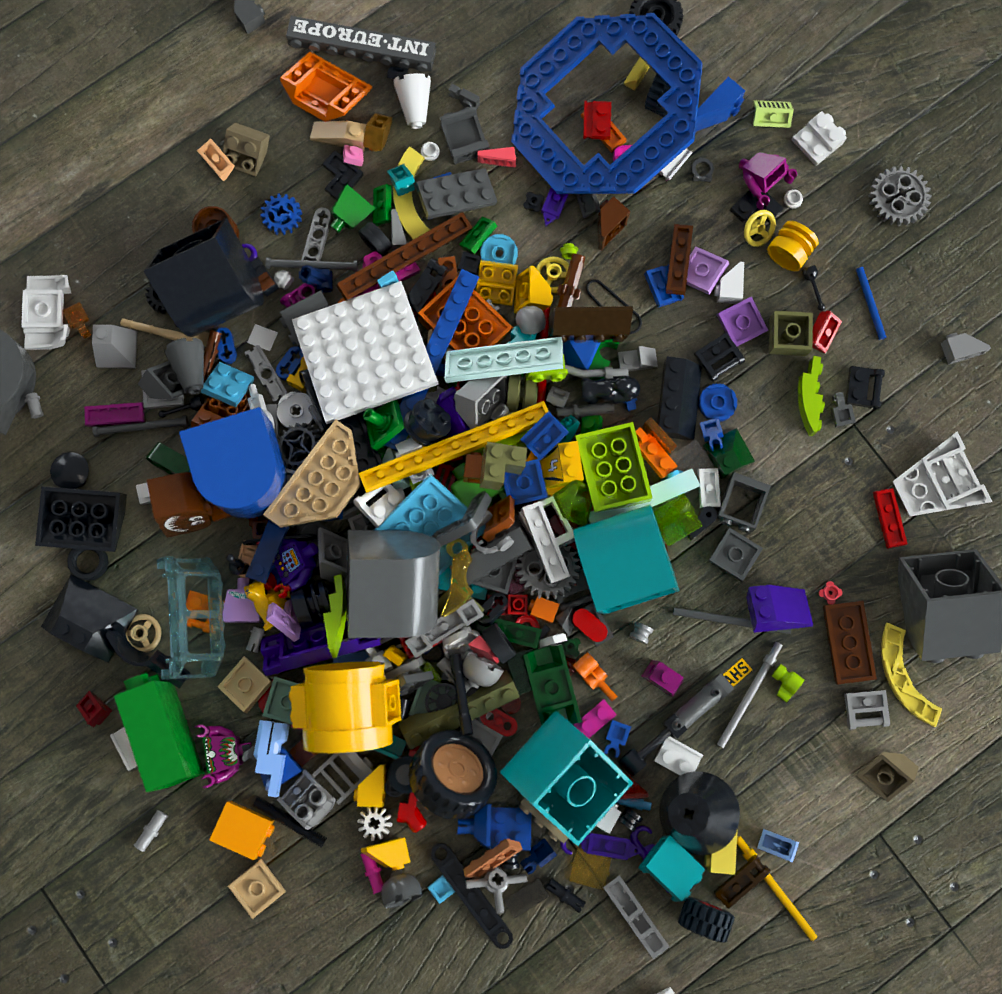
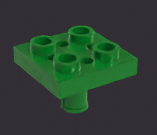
M398 400L385 403L376 411L368 408L364 412L363 417L366 421L371 448L375 450L380 449L405 428Z

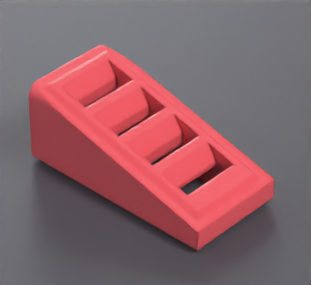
M506 147L477 151V161L484 164L516 167L515 148Z

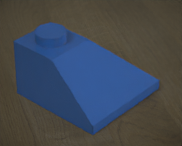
M567 340V342L563 343L565 365L581 370H589L600 343L593 342V340H586L583 343Z

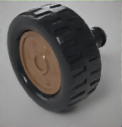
M444 730L428 737L419 747L409 765V782L415 797L428 811L445 819L458 820L474 815L489 800L497 785V769L489 751L476 738L471 735L461 736V732L456 730Z

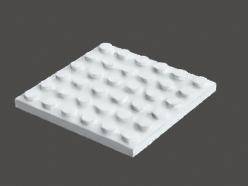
M401 281L292 319L326 424L334 422L335 419L340 420L366 411L368 408H374L439 385Z

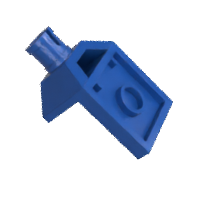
M487 804L475 814L474 818L458 819V834L474 835V839L486 850L493 849L504 839H511L521 843V851H531L532 813L529 812L527 815L520 808L491 807V804Z

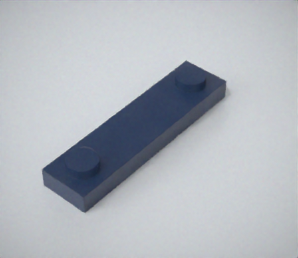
M270 520L268 521L245 577L266 584L289 526L280 528Z

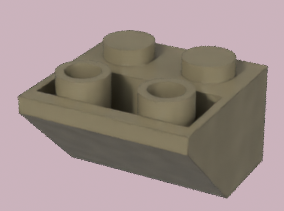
M234 123L226 129L223 153L235 166L233 169L257 176L267 153L270 135Z

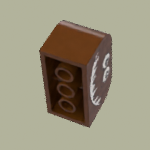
M191 472L176 473L147 480L154 519L167 538L199 531L211 525L210 516H213L212 506L197 489Z

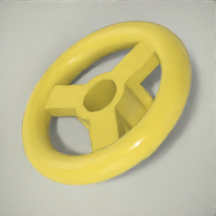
M759 210L749 217L744 228V237L749 245L759 247L771 239L776 227L774 215L768 210ZM767 217L770 221V228L768 232L765 230V221ZM757 233L761 234L763 239L754 241L750 236Z
M547 257L537 265L536 269L541 273L543 266L546 267V274L548 276L546 282L551 285L558 278H566L569 264L559 257ZM556 263L561 264L565 268L566 272H562L560 265ZM551 272H556L557 275H551ZM551 287V293H557L558 287Z

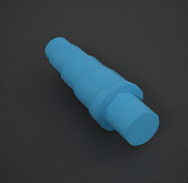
M621 797L616 802L641 811L642 809L650 811L652 805L651 802L644 801V799Z

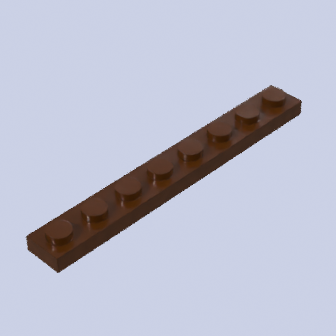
M461 212L338 282L336 286L345 301H348L378 284L377 280L390 271L399 272L470 231L472 226L464 213Z

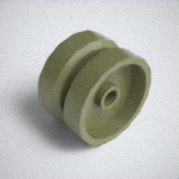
M521 374L510 375L507 407L510 412L518 411L519 404H522V409L536 404L537 382L526 380L525 376V384L521 385Z

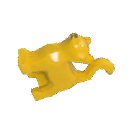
M257 581L243 587L246 598L254 603L256 612L265 623L263 626L264 630L272 629L274 625L266 620L268 605L274 602L284 610L285 602H287L286 598H279L278 595L281 592H275L274 588L268 591L266 595L264 584Z

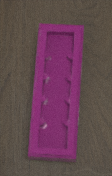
M143 402L84 407L86 427L145 422Z

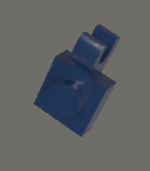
M544 838L531 848V851H529L531 855L523 859L520 864L527 874L530 875L536 870L537 865L542 868L555 858L557 854Z

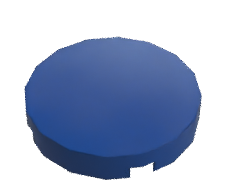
M715 383L702 391L698 406L705 418L709 420L719 418V421L722 422L734 414L737 408V397L735 392L726 385Z

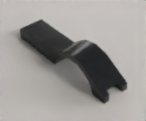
M116 621L113 625L114 630H108L105 635L117 655L123 661L133 666H147L180 689L191 672L159 650L143 652L134 648L126 638L125 627Z

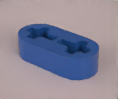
M221 327L216 332L225 333L227 337L225 344L220 338L217 349L219 350L218 356L224 364H232L237 358L234 338L228 328ZM225 348H228V351L231 353L229 359L223 356L226 354Z
M291 347L277 365L276 373L281 380L286 381L289 374L295 375L301 366L300 361L303 353L300 347ZM298 352H300V353H299L300 358H299V359H298V358H295L294 361L292 362V360H293L292 354H293V353L297 354ZM288 367L289 374L284 373L282 375L281 369Z

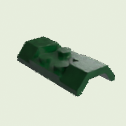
M562 644L545 646L523 654L541 726L554 711H557L570 723H581L582 720Z

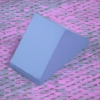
M763 829L757 849L793 862L799 842Z

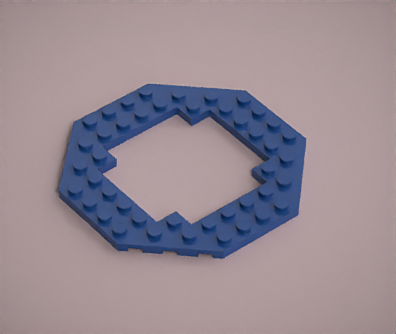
M646 13V15L639 16L635 14H620L619 17H610V15H600L594 18L576 17L521 67V79L517 92V110H515L513 123L515 126L511 142L557 194H635L694 142L702 61L654 13ZM627 43L670 87L657 100L658 104L668 114L611 165L599 153L583 165L542 120L555 107L545 94L600 44L613 55Z

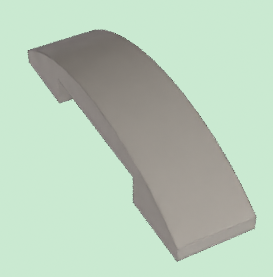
M473 598L437 617V625L434 629L422 635L409 637L405 640V643L415 658L433 648L434 644L463 626L470 625L484 616L475 600Z

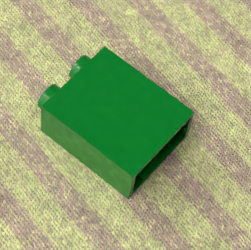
M148 673L125 680L123 683L126 691L115 695L114 698L146 792L166 789L205 774L175 685L170 682L160 681L158 675L149 677Z

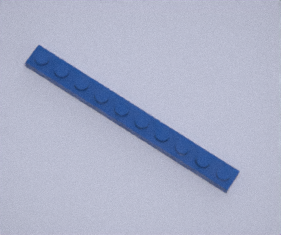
M463 269L460 271L426 346L435 375L479 280V276ZM429 388L403 397L399 406L403 423L405 415L413 409V406L418 401L425 399ZM405 428L383 446L398 452L395 445L406 440L408 437Z

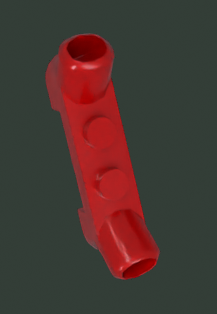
M420 746L410 750L409 756L413 757ZM412 792L409 795L408 802H400L397 822L407 824L413 833H417L427 825V821L418 809V800Z

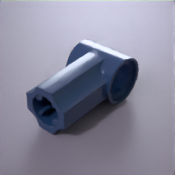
M309 265L302 266L301 271H299V279L302 282L315 286L318 292L327 293L333 291L332 270L317 269Z

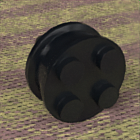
M420 400L405 415L404 427L410 436L409 438L427 447L441 441L442 437L450 432L451 416L433 400Z

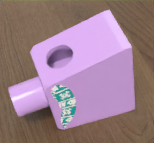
M237 578V589L227 590L221 618L222 622L263 623L262 618L256 612L254 603L246 598L243 587L249 586V578Z

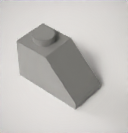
M957 333L950 334L941 343L948 365L983 355L991 349L990 345L966 333L960 335Z

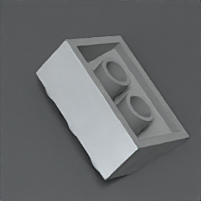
M507 376L468 380L460 390L456 391L454 396L455 409L470 429L486 424L491 419V413L494 408L499 404L507 403Z

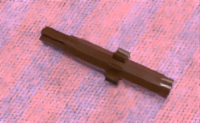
M572 254L564 285L559 284L557 295L560 296L558 307H572L574 299L579 300L581 289L577 288L585 256Z

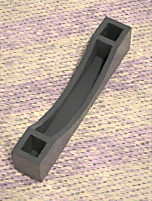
M234 0L236 19L247 35L266 23L263 16L265 12L259 4H255V0Z

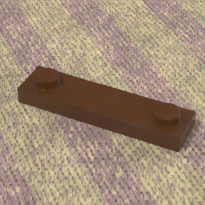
M674 224L666 294L685 295L693 226Z

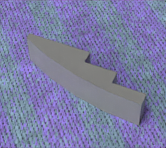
M620 875L603 887L653 960L670 947Z

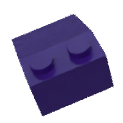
M775 585L749 587L746 599L754 633L813 627L805 589Z

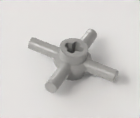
M496 867L492 871L487 872L482 879L465 880L466 889L485 887L490 893L494 894L496 914L504 913L502 892L506 890L508 884L527 882V875L507 876L503 870ZM494 877H496L497 881H500L498 885H496V882H492Z

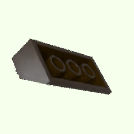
M633 306L555 307L548 317L549 338L562 337L563 343L567 342V340H574L575 343H583L586 340H593L596 343L604 342L605 340L623 342L630 335Z

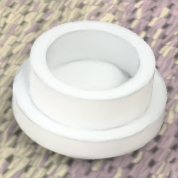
M427 142L421 148V155L425 160H435L439 156V147L433 142Z
M790 190L784 196V203L789 208H798L803 201L802 194L798 190Z

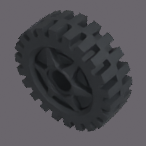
M634 0L632 2L629 14L639 16L646 15V13H654L676 36L678 35L683 21V8L680 1Z

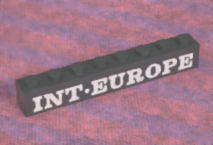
M295 16L290 17L286 34L288 44L294 48H307L314 52L323 51L330 55L339 54L347 58H360L367 62L376 61L384 65L392 64L398 65L401 68H414L421 72H432L436 54L435 42Z

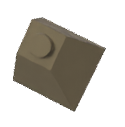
M882 752L860 770L856 776L889 802L914 782L919 767L904 754Z

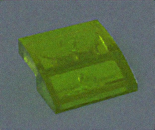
M685 493L654 511L661 535L668 546L673 545L703 526Z

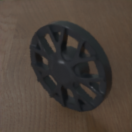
M449 683L434 685L428 691L425 698L427 712L430 713L453 706L452 700L457 699L456 694L450 697L448 692L451 689L455 690V686ZM440 686H445V694H440ZM432 691L438 695L436 700L429 697ZM436 702L437 708L430 710L429 704Z

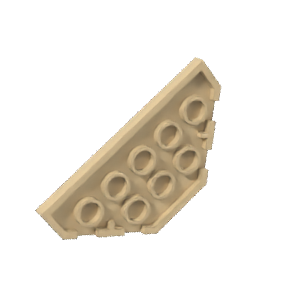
M335 419L280 491L277 498L263 513L264 517L280 528L337 518L361 486L352 430Z

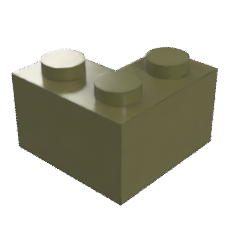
M487 442L483 449L479 488L500 490L504 483L505 472L521 474L526 467L527 448Z

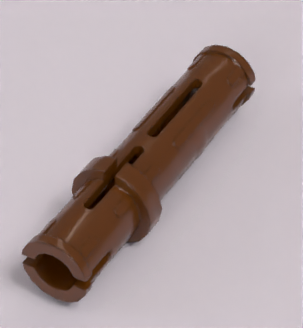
M213 330L209 331L207 344L204 346V383L211 374L215 356L219 352L217 349L222 333Z

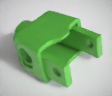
M465 462L452 471L457 481L451 485V493L466 507H469L472 499L482 491H486L492 499L489 507L493 506L497 499L502 500L507 497L504 485L500 490L479 488L480 484L463 482Z

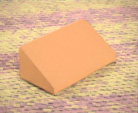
M209 139L197 150L216 174L225 181L235 166L215 142Z

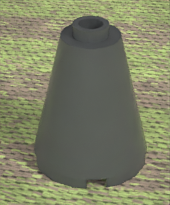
M186 338L174 340L166 346L167 350L164 349L165 355L184 392L191 395L198 394L204 387L203 342L197 338H192L193 341H186Z

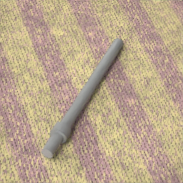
M775 642L770 653L765 655L763 665L717 743L721 748L724 749L770 667H773L777 661L775 658L781 650L782 644Z

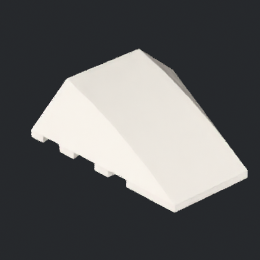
M958 432L954 433L893 481L909 517L992 502L984 484L980 485L964 453L966 448Z

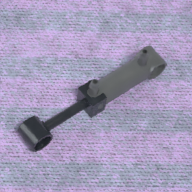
M719 673L674 714H671L662 722L666 729L639 752L634 748L631 749L619 762L633 777L647 765L644 758L670 735L674 739L679 738L688 730L687 728L718 701L726 697L734 687L722 673Z

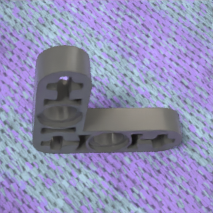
M486 491L478 493L472 499L463 518L438 530L431 537L435 538L440 543V547L472 532L481 523L492 501L491 497Z

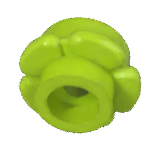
M566 243L560 248L562 258L571 259L572 254H577L578 247L572 243Z

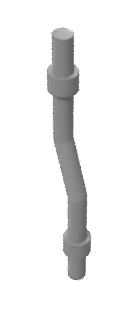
M565 365V369H568V374L581 378L628 376V368L613 369V367H604V369L581 370Z

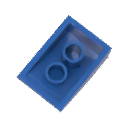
M728 76L698 108L695 132L727 121L731 115L734 117L741 109L739 106L744 101L743 96L746 90Z

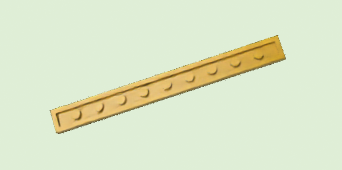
M542 401L360 472V479L366 493L483 448L487 442L496 443L529 430L549 410L545 402Z

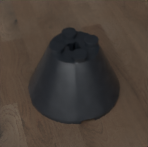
M689 772L674 779L664 791L659 808L660 822L666 836H672L688 853L708 855L722 850L733 840L739 825L740 806L734 791L723 779L707 772Z

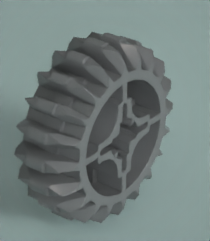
M296 423L295 427L289 425V430H282L284 435L282 437L278 436L280 440L278 444L287 469L296 471L322 438L321 431L307 423H302V425Z

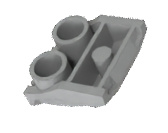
M304 769L303 774L277 801L305 829L309 830L319 824L332 810L336 799Z

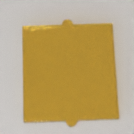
M577 847L574 862L571 863L573 867L569 881L604 891L603 887L606 884L607 876L610 875L608 871L612 858L587 854L582 848Z

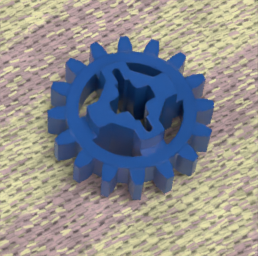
M280 193L277 195V198L270 196L271 201L265 200L266 207H261L263 213L260 216L264 226H268L267 228L270 232L274 229L276 235H278L279 231H282L283 235L286 234L287 230L292 233V227L298 228L296 222H302L300 217L302 211L299 209V203H295L294 197L289 199L288 194H285L284 198L281 197ZM269 216L274 219V223L270 220Z

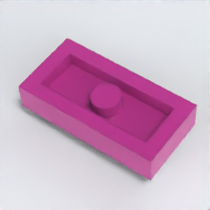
M603 699L581 718V723L573 725L590 738L617 714Z

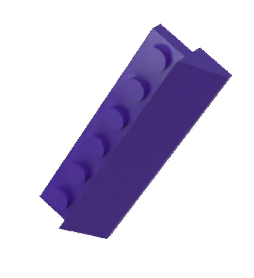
M346 615L343 640L337 657L381 645V638H348ZM318 622L316 626L304 630L301 628L300 638L295 642L284 633L264 637L261 641V653L264 657L263 672L265 676L332 658L328 648L325 623Z

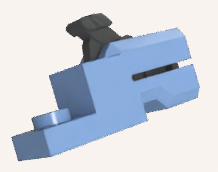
M260 720L256 742L253 747L243 753L242 760L245 762L251 758L257 761L255 773L271 775V779L268 778L266 782V791H268V796L278 797L286 755L280 754L282 744L287 742L290 724Z

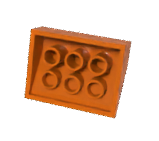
M458 276L418 312V321L428 331L430 329L434 331ZM474 290L449 347L452 350L499 345L513 327Z

